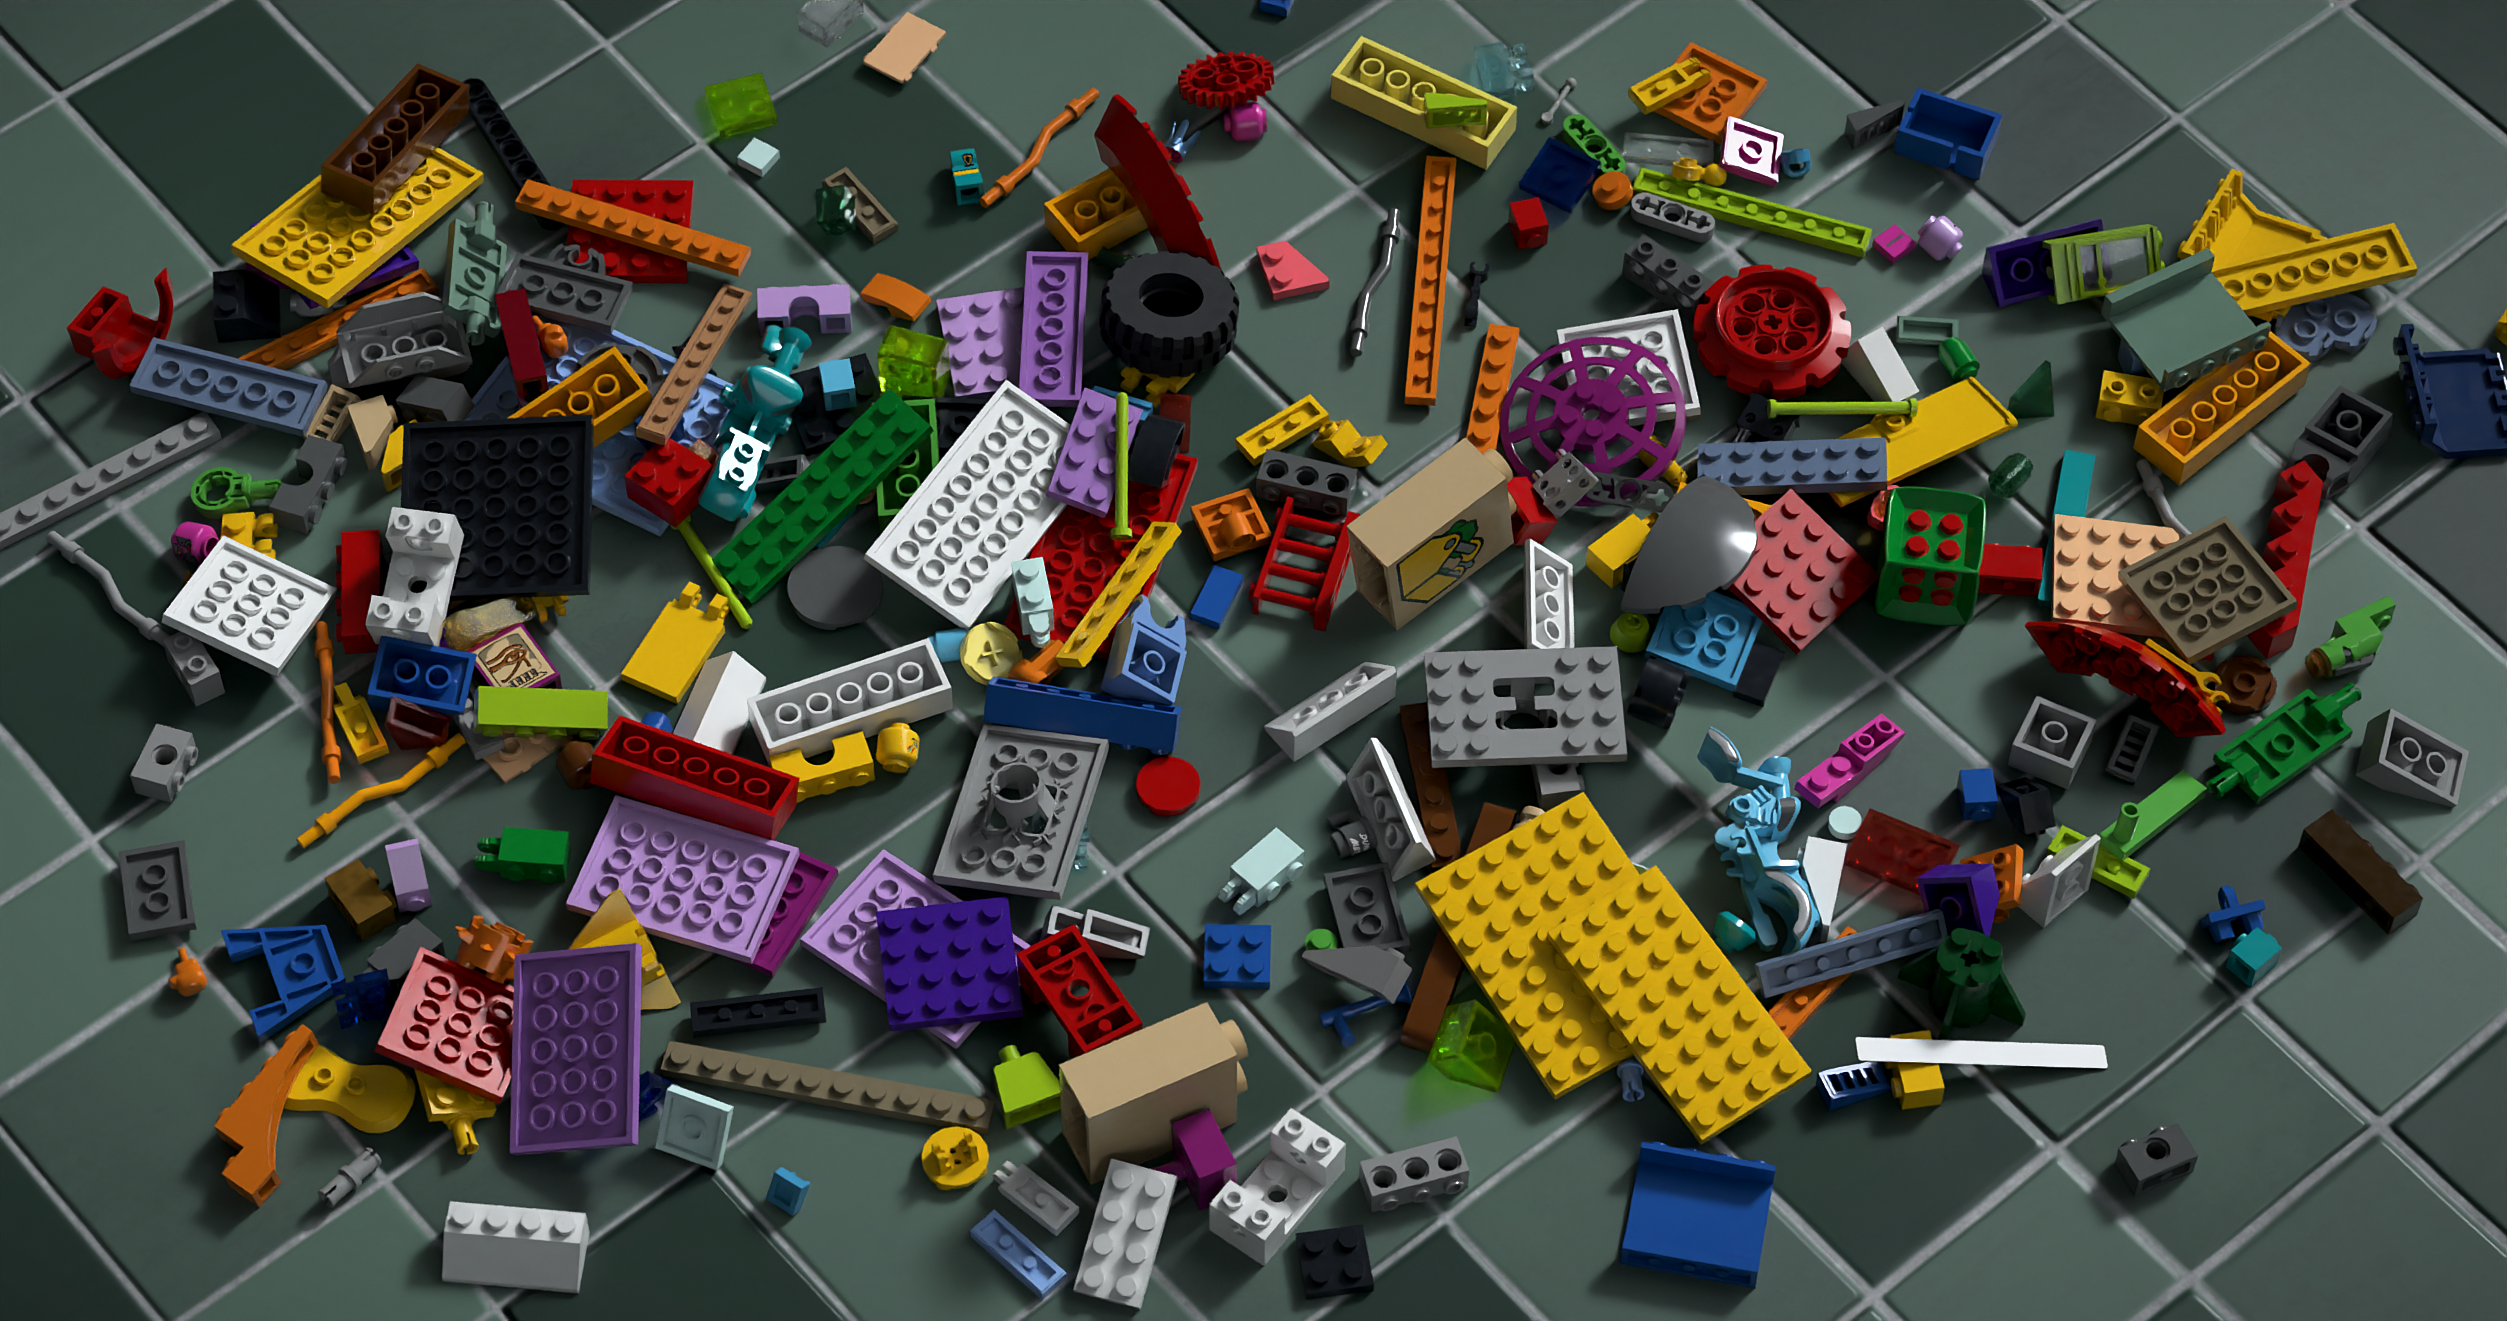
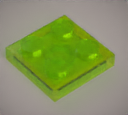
M762 72L704 86L705 96L720 138L778 124V117Z

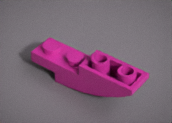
M1881 713L1842 741L1835 754L1797 780L1794 790L1817 808H1820L1831 799L1837 802L1887 757L1903 739L1906 732Z

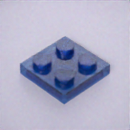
M1549 137L1520 180L1519 189L1572 214L1602 168L1601 161Z

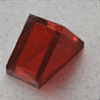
M392 695L389 700L384 726L401 750L434 748L435 746L446 745L452 717Z

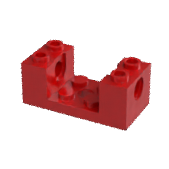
M1075 924L1017 953V972L1020 985L1034 1005L1045 1001L1068 1034V1053L1071 1059L1143 1029V1022ZM1077 986L1088 989V993L1081 997L1074 996L1070 991Z

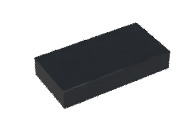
M1755 642L1735 687L1733 697L1764 707L1784 660L1785 652Z

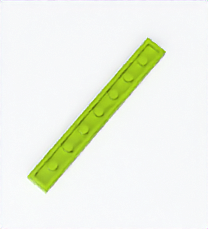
M1640 167L1633 185V197L1639 193H1650L1707 212L1715 219L1864 258L1872 236L1873 229L1695 181L1675 178L1671 175Z

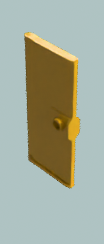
M1971 376L1917 401L1916 417H1908V414H1877L1869 424L1836 439L1886 437L1887 486L2018 427V421ZM1876 491L1827 493L1842 508Z

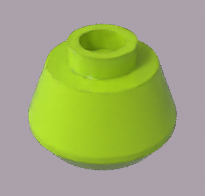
M1625 612L1610 628L1612 643L1618 649L1629 653L1645 650L1653 635L1651 625L1641 613Z

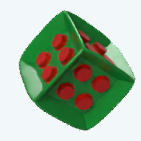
M1898 487L1891 490L1886 503L1882 532L1883 543L1877 567V573L1880 575V578L1876 582L1875 608L1879 615L1900 621L1941 626H1959L1970 622L1978 595V572L1984 550L1986 506L1984 499L1964 492L1925 487Z

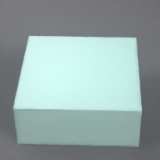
M754 138L738 155L737 161L741 167L763 177L777 162L780 155L778 149Z

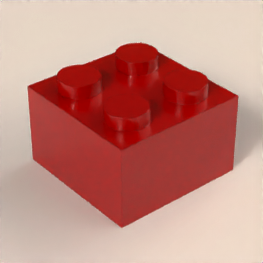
M671 438L668 439L665 446L656 443L624 475L627 498L677 528L699 505L697 497L712 470L713 464Z

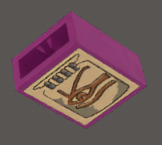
M521 622L512 627L504 628L499 634L484 642L476 643L471 649L466 651L477 654L473 676L480 686L562 689L560 674Z

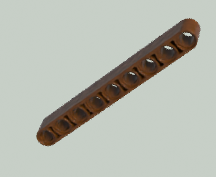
M1485 802L1466 855L1510 832L1515 825L1517 811ZM1439 927L1400 1038V1045L1433 1054L1465 966L1441 927Z

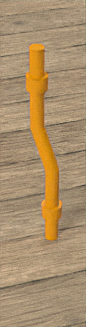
M457 733L442 746H435L426 753V758L400 779L358 790L329 814L325 812L315 820V825L296 839L298 844L305 849L323 834L327 836L337 828L336 824L366 801L407 790L433 768L439 769L448 762L447 757L463 746L466 740L460 733Z

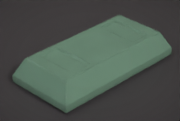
M1897 316L1896 342L1899 344L1940 346L1948 338H1958L1959 320Z

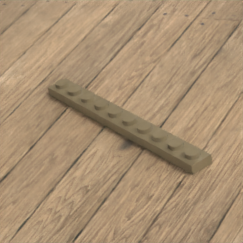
M674 1041L668 1042L660 1069L661 1076L940 1127H963L971 1129L975 1133L985 1135L989 1134L996 1107L994 1099Z

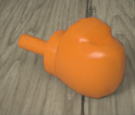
M537 315L532 316L534 325L538 328L536 331L537 338L544 353L550 358L564 357L568 351V342L563 329L559 325L543 324Z
M179 948L177 952L181 962L175 965L176 975L168 979L171 989L178 990L185 997L196 995L206 988L208 984L207 978L195 958L189 959L186 949Z

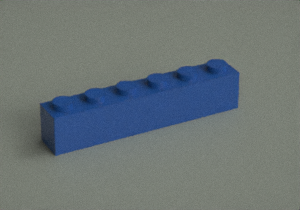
M993 676L987 684L983 721L991 722V725L1015 726L1029 730L1106 739L1108 742L1118 743L1117 746L1123 749H1136L1138 746L1149 748L1151 753L1164 755L1168 754V751L1173 752L1178 744L1182 707Z

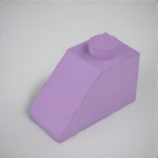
M418 838L385 845L400 913L419 911L424 907L432 906Z

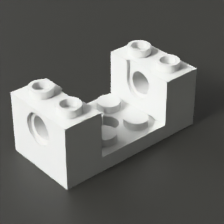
M392 507L386 538L393 550L386 585L383 596L372 595L365 624L375 644L380 643L382 635L434 646L440 645L464 533L455 515ZM419 580L427 582V587L424 591L420 593L411 592L410 589L414 582Z

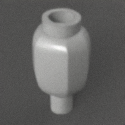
M298 293L291 294L290 312H296L297 315L303 318H321L332 313L334 310L346 306L347 299L340 298L328 309L321 305L310 310Z

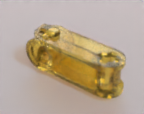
M510 596L472 609L458 611L442 622L445 628V640L455 650L466 651L471 649L473 646L499 634L505 628L522 623L525 627L527 621L531 620L536 614V603L531 597Z

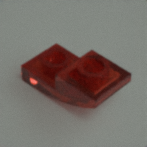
M1160 393L1159 416L1186 422L1180 453L1188 454L1191 425V395Z

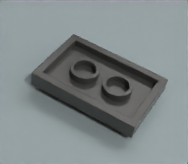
M185 841L119 851L130 941L196 930Z
M1388 862L1324 874V885L1342 948L1375 946L1386 951L1387 947H1390L1400 953L1410 952L1411 944Z

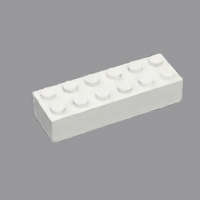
M929 638L747 698L749 720L769 766V756L800 748L804 759L832 750V739L863 731L864 737L868 738L879 734L884 728H889L892 723L909 724L953 709L952 687Z

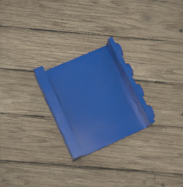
M1642 1142L1620 1264L1756 1288L1776 1165H1770L1762 1160L1748 1161L1737 1159L1728 1154L1714 1155L1703 1153L1695 1148L1681 1149L1669 1147L1661 1142Z

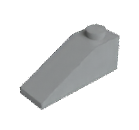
M1375 946L1304 951L1302 955L1315 969L1394 1004L1412 971V968L1403 961L1405 956L1390 947H1387L1386 951Z

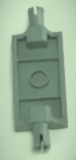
M485 201L476 204L474 222L465 223L455 218L449 224L442 302L443 313L466 324L465 341L469 343L471 336V345L473 346L483 344L485 341L484 334L495 338L501 330L497 305L495 304V294L505 276L507 245L497 240L495 226L493 225L495 207L491 204L488 212V202Z

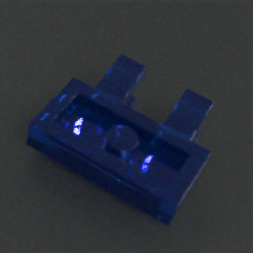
M387 968L356 975L353 982H336L331 984L334 996L346 995L342 999L334 1000L337 1013L350 1012L346 1016L339 1017L342 1030L353 1027L361 1016H363L364 1021L384 1019L391 1014L395 1005Z

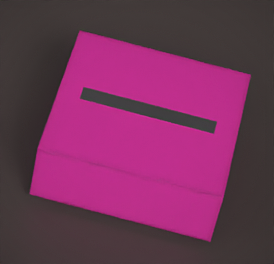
M1894 224L1874 238L1872 246L1894 264L1914 250L1916 242Z

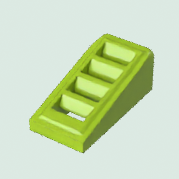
M1424 93L1426 129L1486 124L1487 100L1440 93Z

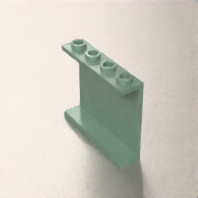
M2208 248L2105 295L2101 314L2163 392L2173 387H2181L2199 375H2207L2214 368L2225 363H2233L2240 356L2251 351L2257 352L2267 344L2271 329L2270 323L2267 321L2258 326L2253 324L2211 272L2215 256Z

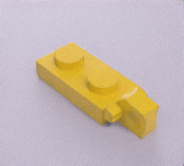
M347 682L334 686L337 693L336 697L339 701L338 704L333 705L335 715L358 764L360 765L388 754L387 743L365 698L361 697V695L353 697Z

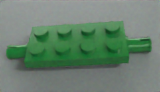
M2349 682L2331 696H2316L2309 688L2214 754L2213 761L2223 772L2207 781L2208 791L2212 794L2217 790L2218 792L2214 794V797L2220 799L2238 785L2258 804L2351 738L2353 730L2344 722L2342 714L2349 706L2361 700L2362 694L2359 688L2356 687L2351 691L2350 689L2355 685Z

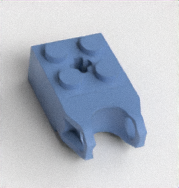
M1142 594L1135 598L1124 618L1117 624L1101 689L1117 697L1172 705L1175 702L1187 651H1185L1187 641L1183 617L1177 614L1173 620L1168 621L1165 628L1160 627L1151 616L1148 598Z

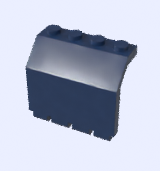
M2401 324L2398 337L2393 339L2394 355L2399 356L2400 359L2399 376L2401 381L2405 380V401L2407 405H2411V426L2414 431L2417 430L2420 443L2444 459L2507 455V376H2505L2506 370L2502 355L2500 353H2491L2490 349L2421 352L2418 350L2419 345L2412 344L2411 341L2415 329L2414 324Z

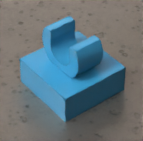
M781 1167L773 1174L766 1199L793 1216L800 1211L811 1182L808 1180L804 1181L796 1176L797 1173L789 1172Z

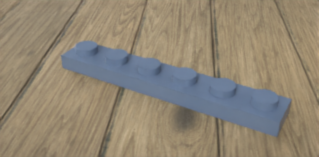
M1935 909L1756 963L1754 965L1761 995L1765 998L1939 946L1948 937L1944 914L1940 909Z

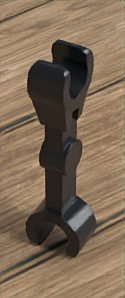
M1475 262L1470 264L1469 277L1474 281V284L1471 287V300H1469L1465 310V326H1477L1478 300L1480 299L1481 292L1480 284L1489 278L1490 266L1488 263L1485 264V270L1483 271L1475 270Z

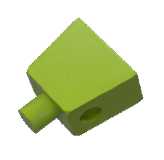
M1009 1045L1000 1050L998 1055L1002 1064L993 1068V1075L1006 1129L1061 1109L1060 1082L1039 1053L1031 1052L1021 1056L1015 1045Z

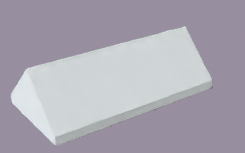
M1529 538L1525 541L1523 562L1525 649L1574 648L1572 564Z
M734 651L706 660L673 734L733 755L749 720L747 698L761 693L766 677Z
M1364 662L1266 724L1264 728L1295 762L1395 698L1397 671L1394 666Z
M1370 738L1345 778L1362 817H1366L1375 831L1378 845L1375 848L1381 862H1388L1392 880L1397 881L1436 861L1391 755L1377 738Z

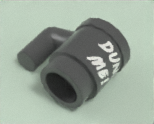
M1346 809L1327 818L1332 830L1338 828L1337 832L1330 835L1332 848L1338 858L1352 857L1377 847L1378 841L1371 823L1366 817L1360 818L1354 809Z

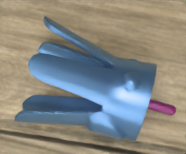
M1187 119L1181 123L1173 137L1176 126L1174 121L1169 141L1164 145L1172 157L1170 161L1174 163H1181L1187 151L1198 142L1197 139L1202 131H1196L1187 141L1182 143L1189 125Z

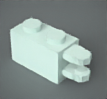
M1043 557L1011 562L1012 584L1023 635L1030 634L1033 645L1043 649V647L1049 645L1051 640L1050 631L1054 630L1053 604Z
M1276 827L1230 866V882L1222 888L1218 897L1226 903L1240 892L1242 897L1237 900L1233 907V910L1239 915L1245 913L1253 905L1259 907L1266 900H1273L1288 881H1294L1302 874L1304 870V850Z

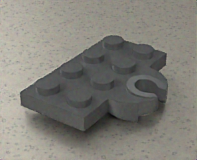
M561 243L551 251L546 260L517 253L496 294L525 288L531 314L612 334L633 291V283L606 276L603 254H599L596 250L590 248L588 260L585 263L579 264L574 261L580 257V245L564 247Z

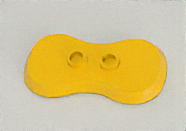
M319 1045L293 1083L284 1108L292 1111L329 1112L341 1117L360 1131L384 1133L395 1129L408 1115L415 1099V1083L408 1073L398 1067L354 1064L342 1059L329 1048Z

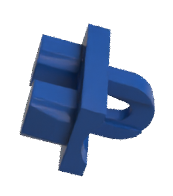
M2231 886L2220 887L2218 891V901L2221 910L2208 913L2206 918L2199 920L2202 930L2209 928L2210 934L2217 944L2235 937L2231 925L2233 921L2239 920L2243 933L2247 935L2256 927L2263 930L2261 912L2266 909L2263 899L2239 905L2234 889Z

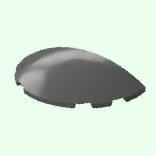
M1706 476L1695 479L1681 489L1657 518L1639 552L1625 589L1621 611L1658 614L1662 607L1680 605L1682 609H1686L1705 602L1706 594L1718 587L1726 590L1750 564L1757 546L1756 519L1748 502L1730 486Z

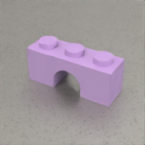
M849 284L757 288L760 336H762L767 326L790 327L792 321L801 315H811L817 318L820 322L821 334L852 332Z

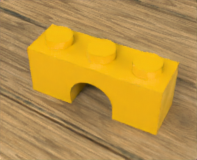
M863 731L832 739L833 758L823 765L808 763L804 759L800 748L769 756L770 768L800 778L796 803L802 802L806 798L821 794H832L839 789L861 786L875 780L874 763Z

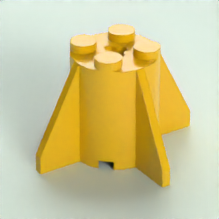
M621 888L608 894L567 950L637 943L642 946L641 1010L670 1009L680 1004L681 1000L662 964H659L657 960V953L649 940L648 934L643 929L641 923L638 922Z

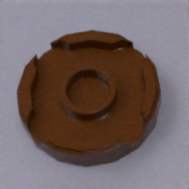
M2243 655L2235 656L2232 660L2221 662L2214 672L2219 676L2222 684L2218 685L2217 682L2212 681V690L2223 691L2228 695L2231 701L2230 704L2225 700H2219L2218 702L2233 713L2244 715L2259 713L2268 708L2274 700L2277 688L2276 677L2271 673L2269 666L2257 658Z

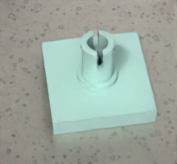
M672 1084L666 1091L655 1148L717 1170L723 1162L734 1106Z

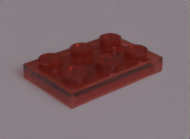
M1870 808L1845 856L1843 865L1921 896L1917 878L1937 865L1953 864L1959 853L1960 844Z

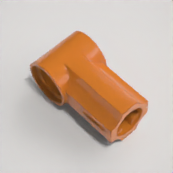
M1052 639L1049 645L1043 647L1030 660L1024 658L1018 661L1011 669L1008 679L1050 685L1051 679L1065 668L1055 658L1064 643L1060 640L1055 641Z

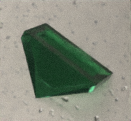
M2047 360L2010 397L2007 411L2016 419L2054 416L2051 363Z

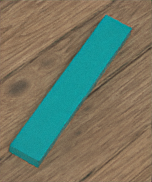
M2065 449L2043 565L2042 583L2036 603L2037 606L2051 608L2054 515L2085 518L2096 455Z

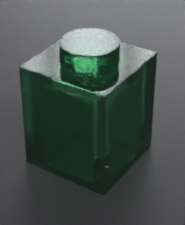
M845 185L816 189V220L827 235H842L845 231L856 230L855 196Z

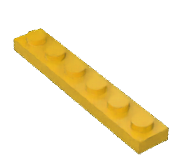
M1152 522L1055 656L1061 666L1084 668L1091 661L1093 654L1108 637L1116 622L1124 615L1125 610L1134 597L1139 594L1150 575L1157 569L1162 558L1173 547L1175 540L1182 532L1176 523Z

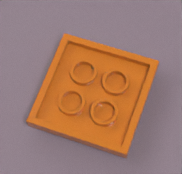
M1690 42L1674 64H1679L1687 59L1696 57L1700 61V67L1696 72L1707 69L1711 73V79L1699 89H1694L1654 110V112L1722 145L1724 123L1728 116L1741 120L1767 88L1768 80Z

